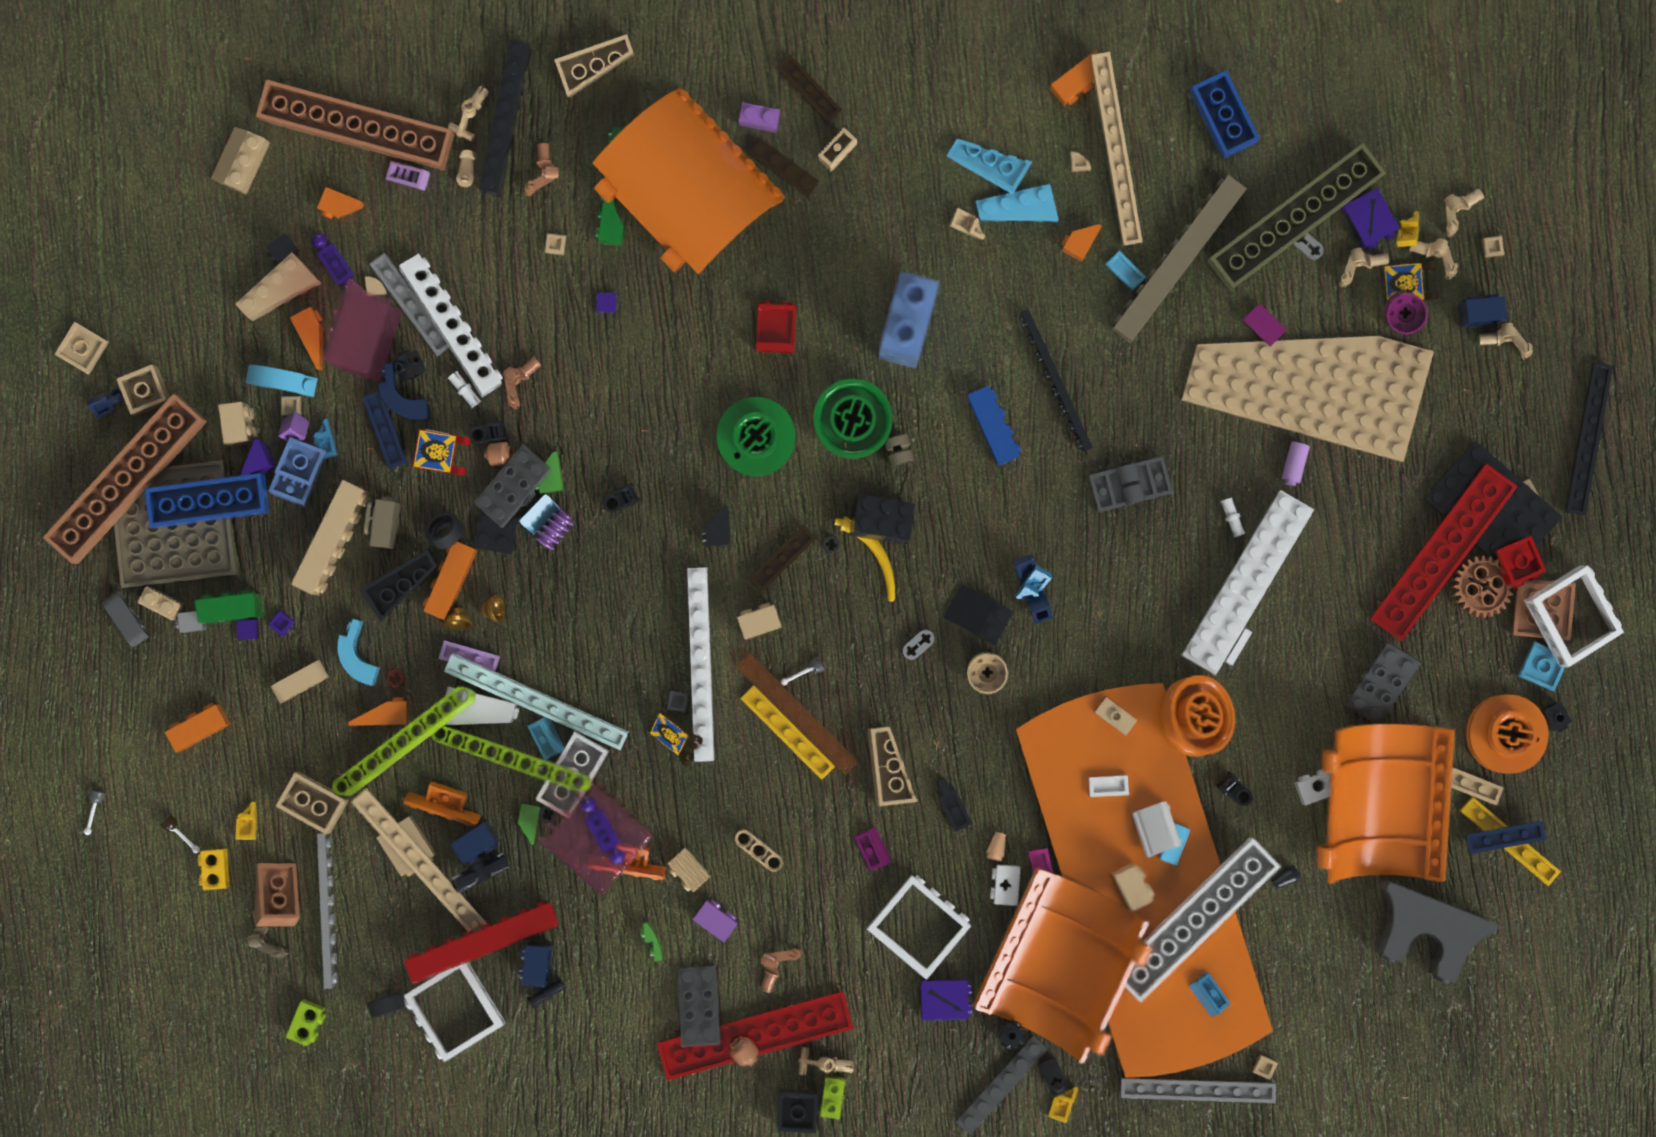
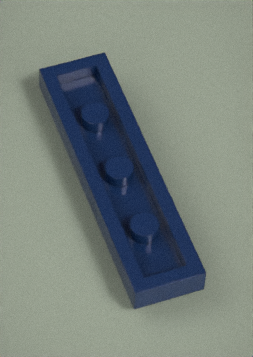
M380 391L362 397L388 469L391 470L407 464L408 462L389 410L381 397Z
M1542 821L1465 834L1468 854L1546 840Z

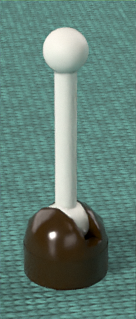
M172 815L160 825L168 832L175 831L192 848L193 853H199V846H195L177 829V820Z

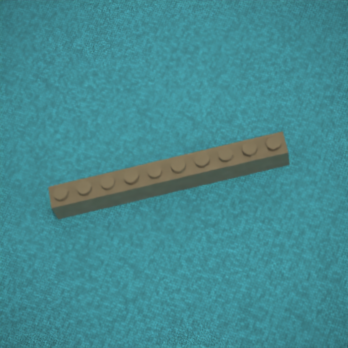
M1230 175L1225 179L1221 177L1215 185L1218 188L1214 194L1209 193L1203 201L1206 203L1204 208L1197 209L1192 216L1195 220L1191 225L1189 223L1185 225L1181 231L1183 236L1180 240L1176 238L1170 245L1171 252L1168 255L1164 253L1158 261L1161 264L1157 270L1152 269L1146 277L1149 279L1145 286L1143 284L1140 285L1135 292L1138 296L1134 301L1130 299L1124 307L1126 312L1123 316L1119 314L1112 324L1115 326L1112 330L1129 343L1134 340L1247 189Z

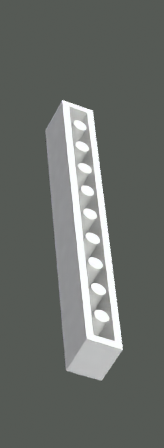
M687 568L693 734L703 738L702 744L695 741L698 744V748L694 749V762L714 761L708 568Z

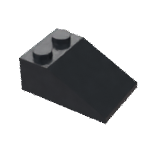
M962 584L944 618L992 645H996L1014 611Z

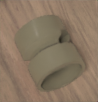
M908 434L886 440L885 447L890 452L888 458L891 467L914 461L913 452L908 448L910 446ZM901 446L902 450L896 451V447Z

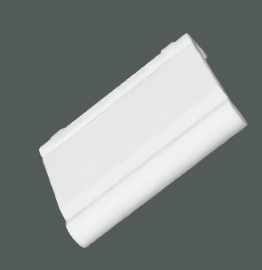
M1161 802L1132 813L1146 858L1182 846V840L1176 831L1170 813L1171 808L1167 802Z

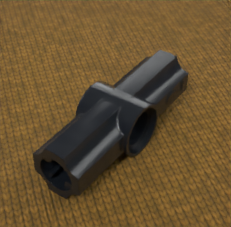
M502 852L485 861L482 860L468 867L467 870L450 878L452 887L459 893L475 884L478 885L492 878L491 876L509 868V862Z

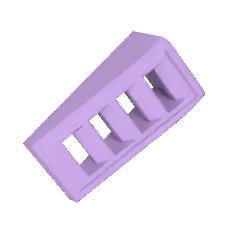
M390 161L386 180L425 190L430 172ZM399 167L397 178H395L396 169ZM406 169L404 180H402L404 170ZM412 172H414L412 181L409 182Z

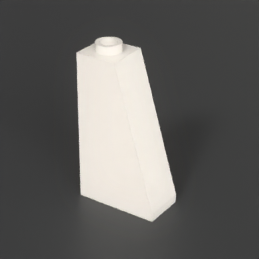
M448 687L446 695L456 688ZM464 692V693L462 694V700H463V701H464V700L466 699V697H467L466 692ZM475 693V702L445 725L512 723L514 719L517 720L519 708L513 702ZM451 703L447 705V712L451 710Z

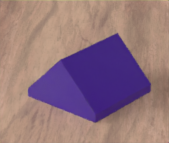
M254 439L241 472L243 476L264 474L277 468L267 443Z

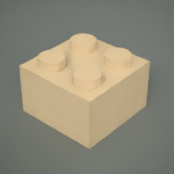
M155 365L147 366L117 378L130 415L137 417L162 407L170 398L159 368Z
M243 402L218 405L224 444L230 446L252 444L254 438H257L256 428L252 426V419H254L253 408H250V405Z
M770 603L758 606L759 610L752 612V609L740 612L741 616L737 618L745 640L782 628L775 605L771 606Z
M1130 863L1111 873L1127 907L1131 911L1153 901L1151 896L1154 893L1150 885L1144 883L1143 878H1145L1141 867Z

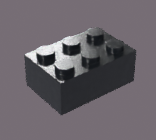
M858 494L854 498L849 536L906 545L911 539L915 504Z

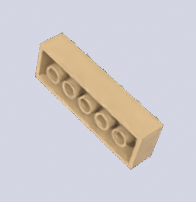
M342 480L291 585L312 595L319 596L320 593L323 594L328 585L326 581L335 572V562L337 558L340 559L345 551L343 546L346 541L349 542L353 535L351 530L354 524L357 525L362 516L360 512L363 507L367 506L370 500L368 496L370 492Z

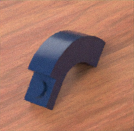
M385 364V369H382L383 381L386 380V383H379L378 386L381 397L386 405L396 414L406 419L415 421L430 420L428 401L426 399L408 400L403 398L397 389L394 364Z
M1032 554L1014 560L1020 587L1036 566ZM1044 590L1039 591V596L1033 597V595L1024 596L1035 624L1053 618Z

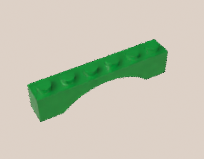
M612 127V132L608 133L607 143L609 144L624 128ZM600 196V200H603V206L598 210V219H601L600 227H596L595 237L598 238L600 244L623 246L625 227L616 211L615 201L613 199L607 203Z

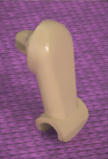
M463 150L460 154L461 162L456 179L460 186L469 187L474 181L476 152Z

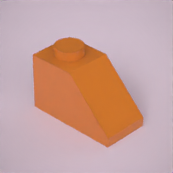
M325 187L317 209L321 211L322 216L332 219V216L340 218L364 207V204L357 199Z
M1097 224L1073 231L1070 236L1066 234L1061 243L1064 246L1062 252L1082 262L1102 226Z

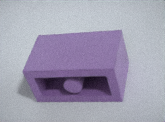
M742 103L739 126L777 133L780 110Z
M712 899L711 902L706 900L693 920L722 942H725L738 924V921H736L737 917L730 911L725 913L721 910V905Z

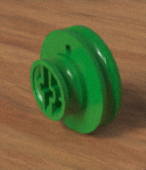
M845 379L832 384L821 394L815 405L813 422L819 441L828 451L842 458L860 459L875 453L884 445L892 428L893 415L887 397L877 386L861 379ZM854 407H858L860 410L857 420L861 422L860 424L855 422L851 435L845 432L849 420L845 419V417H851ZM844 410L841 418V424L844 425L843 429H841L838 421L841 412ZM862 412H864L867 418L865 429L855 435L856 429L861 430L864 425L865 416L862 415ZM842 442L847 443L846 448L841 447Z
M749 397L737 401L724 412L717 428V445L725 462L737 472L748 476H764L780 469L790 458L795 445V428L791 417L781 405L767 398ZM750 422H759L756 426L754 424H751L747 427V424ZM764 424L768 427L761 434L762 442L759 443L755 440L749 447L745 446L746 442L751 438L749 434L751 430L757 432ZM745 428L746 437L742 440V430ZM770 432V440L768 444L765 445V443L767 442L766 435ZM765 445V447L762 448V449L753 450L756 446H757L758 448H761V447H763V446ZM737 452L741 455L739 459L734 457V454Z

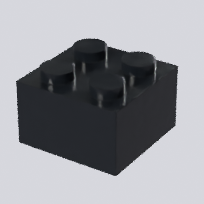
M780 1089L777 1132L816 1134L818 1091Z

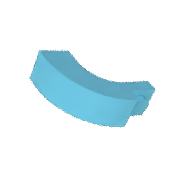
M249 364L245 383L314 397L318 378L287 370Z
M353 619L352 622L349 621L346 628L348 635H339L338 656L342 666L351 677L364 684L375 686L380 667L365 662L359 656L356 644L363 621Z

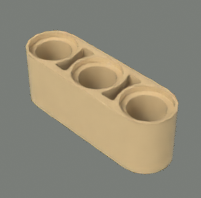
M318 660L273 684L271 688L281 704L326 680L329 676L321 661Z
M742 829L737 832L735 842L740 848L768 870L775 872L781 869L783 860L777 852L749 830ZM741 833L748 834L749 841L747 843L739 841L738 837ZM755 846H763L764 853L756 855L753 851ZM772 857L778 858L779 866L771 867L768 863L769 859Z

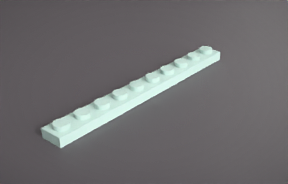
M451 654L444 672L618 750H621L629 731L457 654Z

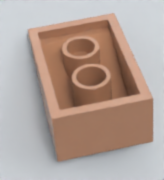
M257 864L255 894L256 926L296 925L300 918L296 864Z

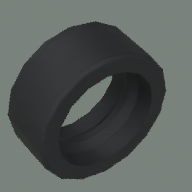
M451 512L438 514L430 520L425 528L426 538L437 549H446L453 546L463 534L462 523ZM451 525L447 532L437 537L443 528Z
M401 991L366 1003L371 1018L392 1013L406 1006Z

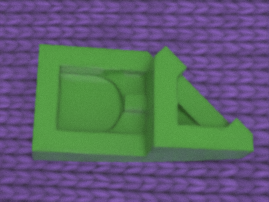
M521 804L518 825L522 833L529 840V843L534 845L541 807Z

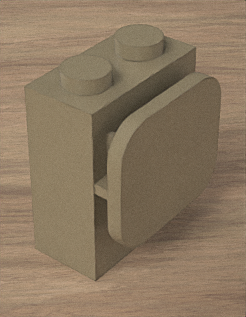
M381 497V500L376 499L375 502H368L364 535L371 536L370 546L395 550L401 504L397 503L396 499Z

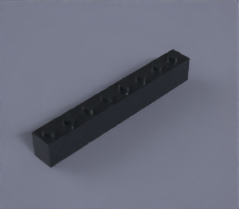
M510 40L479 186V190L483 194L501 197L531 53L529 43Z

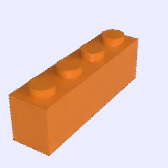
M460 542L446 549L445 553L448 554L446 560L441 561L438 568L439 576L437 579L434 578L430 589H432L430 597L426 596L422 605L425 607L424 612L446 620L447 616L451 613V609L455 604L477 553L476 549Z

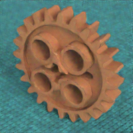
M1484 555L1479 556V559L1477 556L1472 557V561L1470 559L1465 560L1466 565H1459L1461 571H1455L1458 577L1452 578L1456 582V585L1451 586V588L1456 589L1452 596H1458L1455 603H1462L1460 609L1467 608L1466 614L1473 612V617H1478L1479 614L1481 618H1486V615L1493 617V612L1500 614V609H1506L1504 603L1511 602L1507 596L1513 595L1509 591L1513 586H1506L1499 570L1502 568L1501 565L1498 566L1499 560L1496 559L1492 562L1491 556L1485 559ZM1477 569L1482 573L1481 578H1478L1476 575ZM1494 578L1498 582L1496 588L1492 584ZM1469 585L1473 589L1471 595L1467 592V588ZM1485 595L1489 598L1487 605L1484 603Z

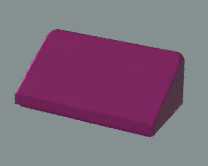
M1258 304L1243 319L1269 346H1272L1286 331V328L1261 304Z
M876 827L854 836L870 871L891 862Z

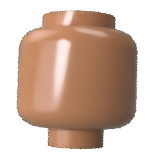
M505 441L491 442L484 451L485 460H488V463L493 467L505 466L514 455L513 447Z
M739 1037L731 1043L730 1055L738 1065L751 1066L757 1061L758 1048L748 1037Z

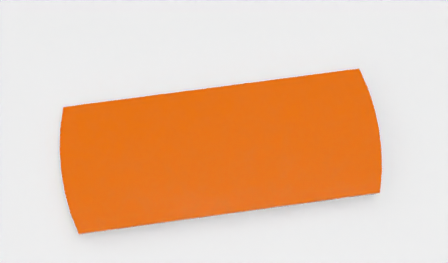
M1163 683L1130 685L1084 695L1037 715L1016 728L1061 876L1094 890L1129 909L1111 873L1130 863L1141 867L1145 875L1143 881L1150 885L1154 895L1151 896L1152 902L1132 911L1148 922L1140 941H1143L1220 866L1186 754L1177 750L1170 743L1162 727L1160 710L1162 699L1166 692ZM1105 697L1137 720L1126 736L1094 713ZM1128 775L1129 795L1089 796L1088 777ZM1161 802H1167L1171 808L1170 813L1173 822L1191 829L1177 866L1159 859L1160 853L1146 858L1132 813ZM1235 911L1143 1001L1139 1002L1125 986L1123 987L1107 1022L1126 1078L1163 1075L1203 1066L1236 1053L1273 1032ZM1206 972L1211 975L1231 1003L1219 1015L1213 1017L1208 1014L1189 987L1192 982Z

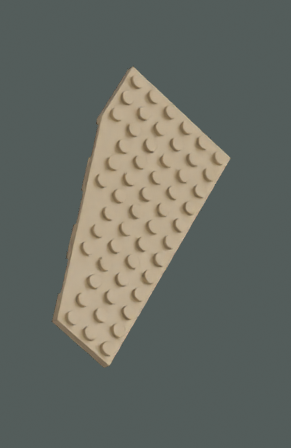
M1381 336L1275 341L1272 346H1269L1265 341L1197 344L1181 400L1404 462L1434 351Z

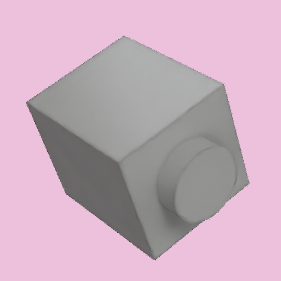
M196 611L177 613L178 618H176L175 622L176 628L179 629L180 633L207 630L206 624H199L197 622Z

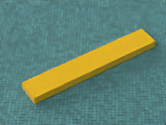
M755 685L740 698L821 780L835 767Z
M1473 796L1459 810L1482 831L1508 827ZM1529 844L1503 848L1547 886L1561 872Z

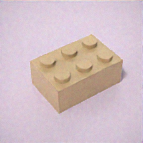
M295 772L276 807L327 835L333 830L349 799L335 794L333 790L307 775Z

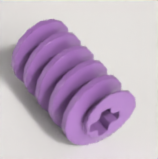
M556 507L559 512L558 514L551 513L554 520L547 518L549 526L542 525L544 532L537 531L539 538L534 537L551 550L555 549L552 543H560L557 536L564 538L562 530L569 531L566 525H574L571 520L572 518L558 507Z

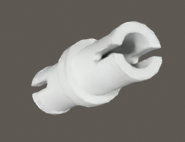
M458 371L448 377L458 390L459 396H463L471 409L481 402L472 391V386L465 382Z
M1232 498L1221 501L1220 503L1227 517L1225 520L1229 522L1233 537L1245 534L1239 519L1241 517L1240 513H1237Z

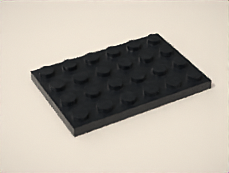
M1477 441L1470 445L1423 498L1440 514L1446 517L1485 464H1488L1517 485L1516 490L1475 543L1488 556H1491L1493 560L1498 559L1496 550L1528 536H1532L1537 546L1563 518Z

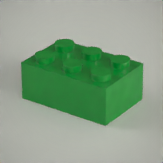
M251 590L239 591V595L232 592L221 593L220 597H217V595L201 596V600H195L197 622L199 624L264 617L261 594H256L255 591Z

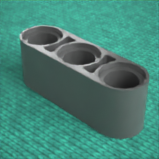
M120 591L102 601L104 608L130 646L135 647L150 636Z

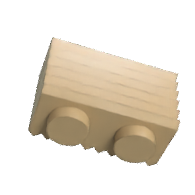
M842 128V131H839V134L832 139V142H829V145H826V148L819 153V161L832 171L857 145V139L845 128Z
M145 587L138 600L139 604L174 621L178 618L177 613H181L185 606L181 601L154 589V587Z
M686 847L668 863L670 866L668 868L669 872L674 877L678 875L682 879L681 885L687 891L695 892L711 877L708 871Z

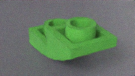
M646 921L643 923V927H640L641 938H645V943L653 942V945H650V955L654 957L655 961H662L663 952L659 938L652 925Z

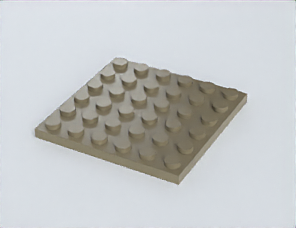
M219 460L166 467L148 488L226 478L225 461ZM144 491L114 524L121 588L237 575L231 518L151 528L149 527Z

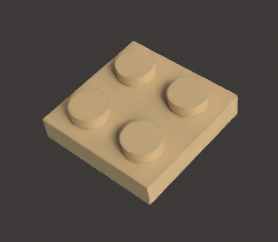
M74 322L55 355L86 374H90L109 342Z

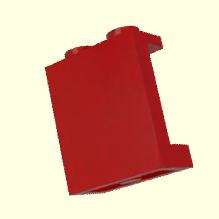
M762 301V304H758L756 352L794 354L796 306L792 305V302H781V305H773L772 301Z

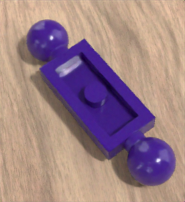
M321 233L314 235L312 244L315 248L321 249L317 255L337 285L340 286L344 283V290L350 296L358 294L360 290L359 284L351 280L355 275L335 245L331 243L327 246V238Z
M592 797L583 798L581 808L589 813V816L584 819L602 852L609 850V860L614 864H620L624 860V852L616 848V845L621 842L602 808L596 811V801Z

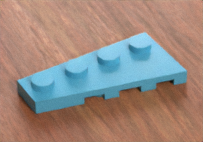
M956 139L947 154L948 158L1012 195L1032 161L1016 159L1017 157L1003 155L996 150H987L981 148L980 145Z
M1050 184L1016 191L1013 195L1008 193L975 202L980 221H1059Z

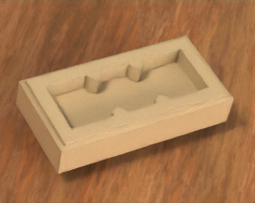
M1105 697L1094 712L1125 736L1137 722L1134 717L1107 697Z

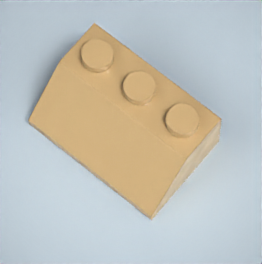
M234 127L211 179L246 195L270 143L261 136Z

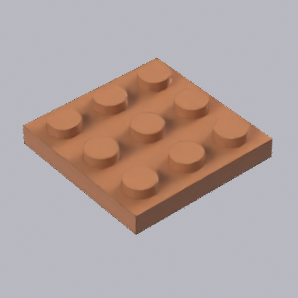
M1528 579L1523 581V586L1515 589L1511 635L1544 638L1524 600L1554 581L1537 579L1530 581ZM1570 583L1542 601L1561 639L1565 641H1571L1576 583Z

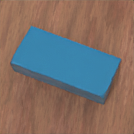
M1208 972L1189 985L1211 1017L1219 1015L1231 1004Z

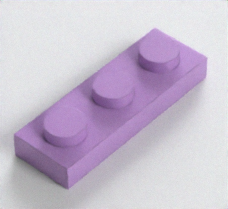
M445 640L439 656L440 660L448 662L451 654L454 653L495 672L500 656Z

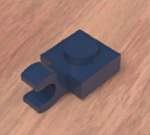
M116 388L108 396L102 393L87 401V405L97 419L114 411L113 405L122 402L124 399L121 396V391Z

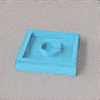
M1532 641L1518 677L1555 692L1565 667H1559L1549 647Z

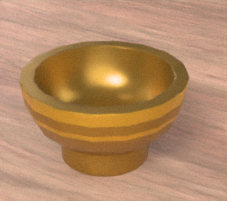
M494 595L482 604L481 610L485 618H489L493 622H502L504 620L505 604L500 595Z
M454 608L451 609V614L447 616L444 626L451 630H466L472 627V621L470 616L466 614L465 609Z

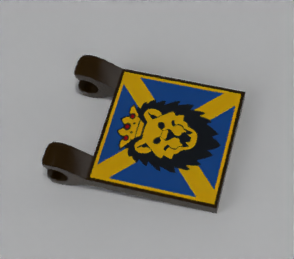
M1436 261L1383 265L1386 302L1390 296L1402 291L1412 292L1423 301L1437 300L1439 298L1438 291L1424 293L1423 270H1434L1436 268Z
M662 710L659 711L649 734L675 753L684 766H688L690 761L694 760L693 753L683 750L687 741L692 749L698 748V744L695 741L699 744L703 742L701 736L690 733Z

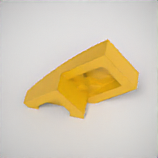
M1418 211L1412 213L1413 217L1400 221L1401 228L1398 229L1397 235L1398 247L1417 246L1419 231Z
M256 802L250 803V806L237 816L236 840H256Z
M1078 1087L1066 1091L1061 1096L1054 1097L1047 1117L1067 1123Z

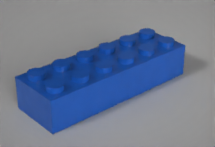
M261 473L145 489L149 527L151 528L270 513L265 475Z

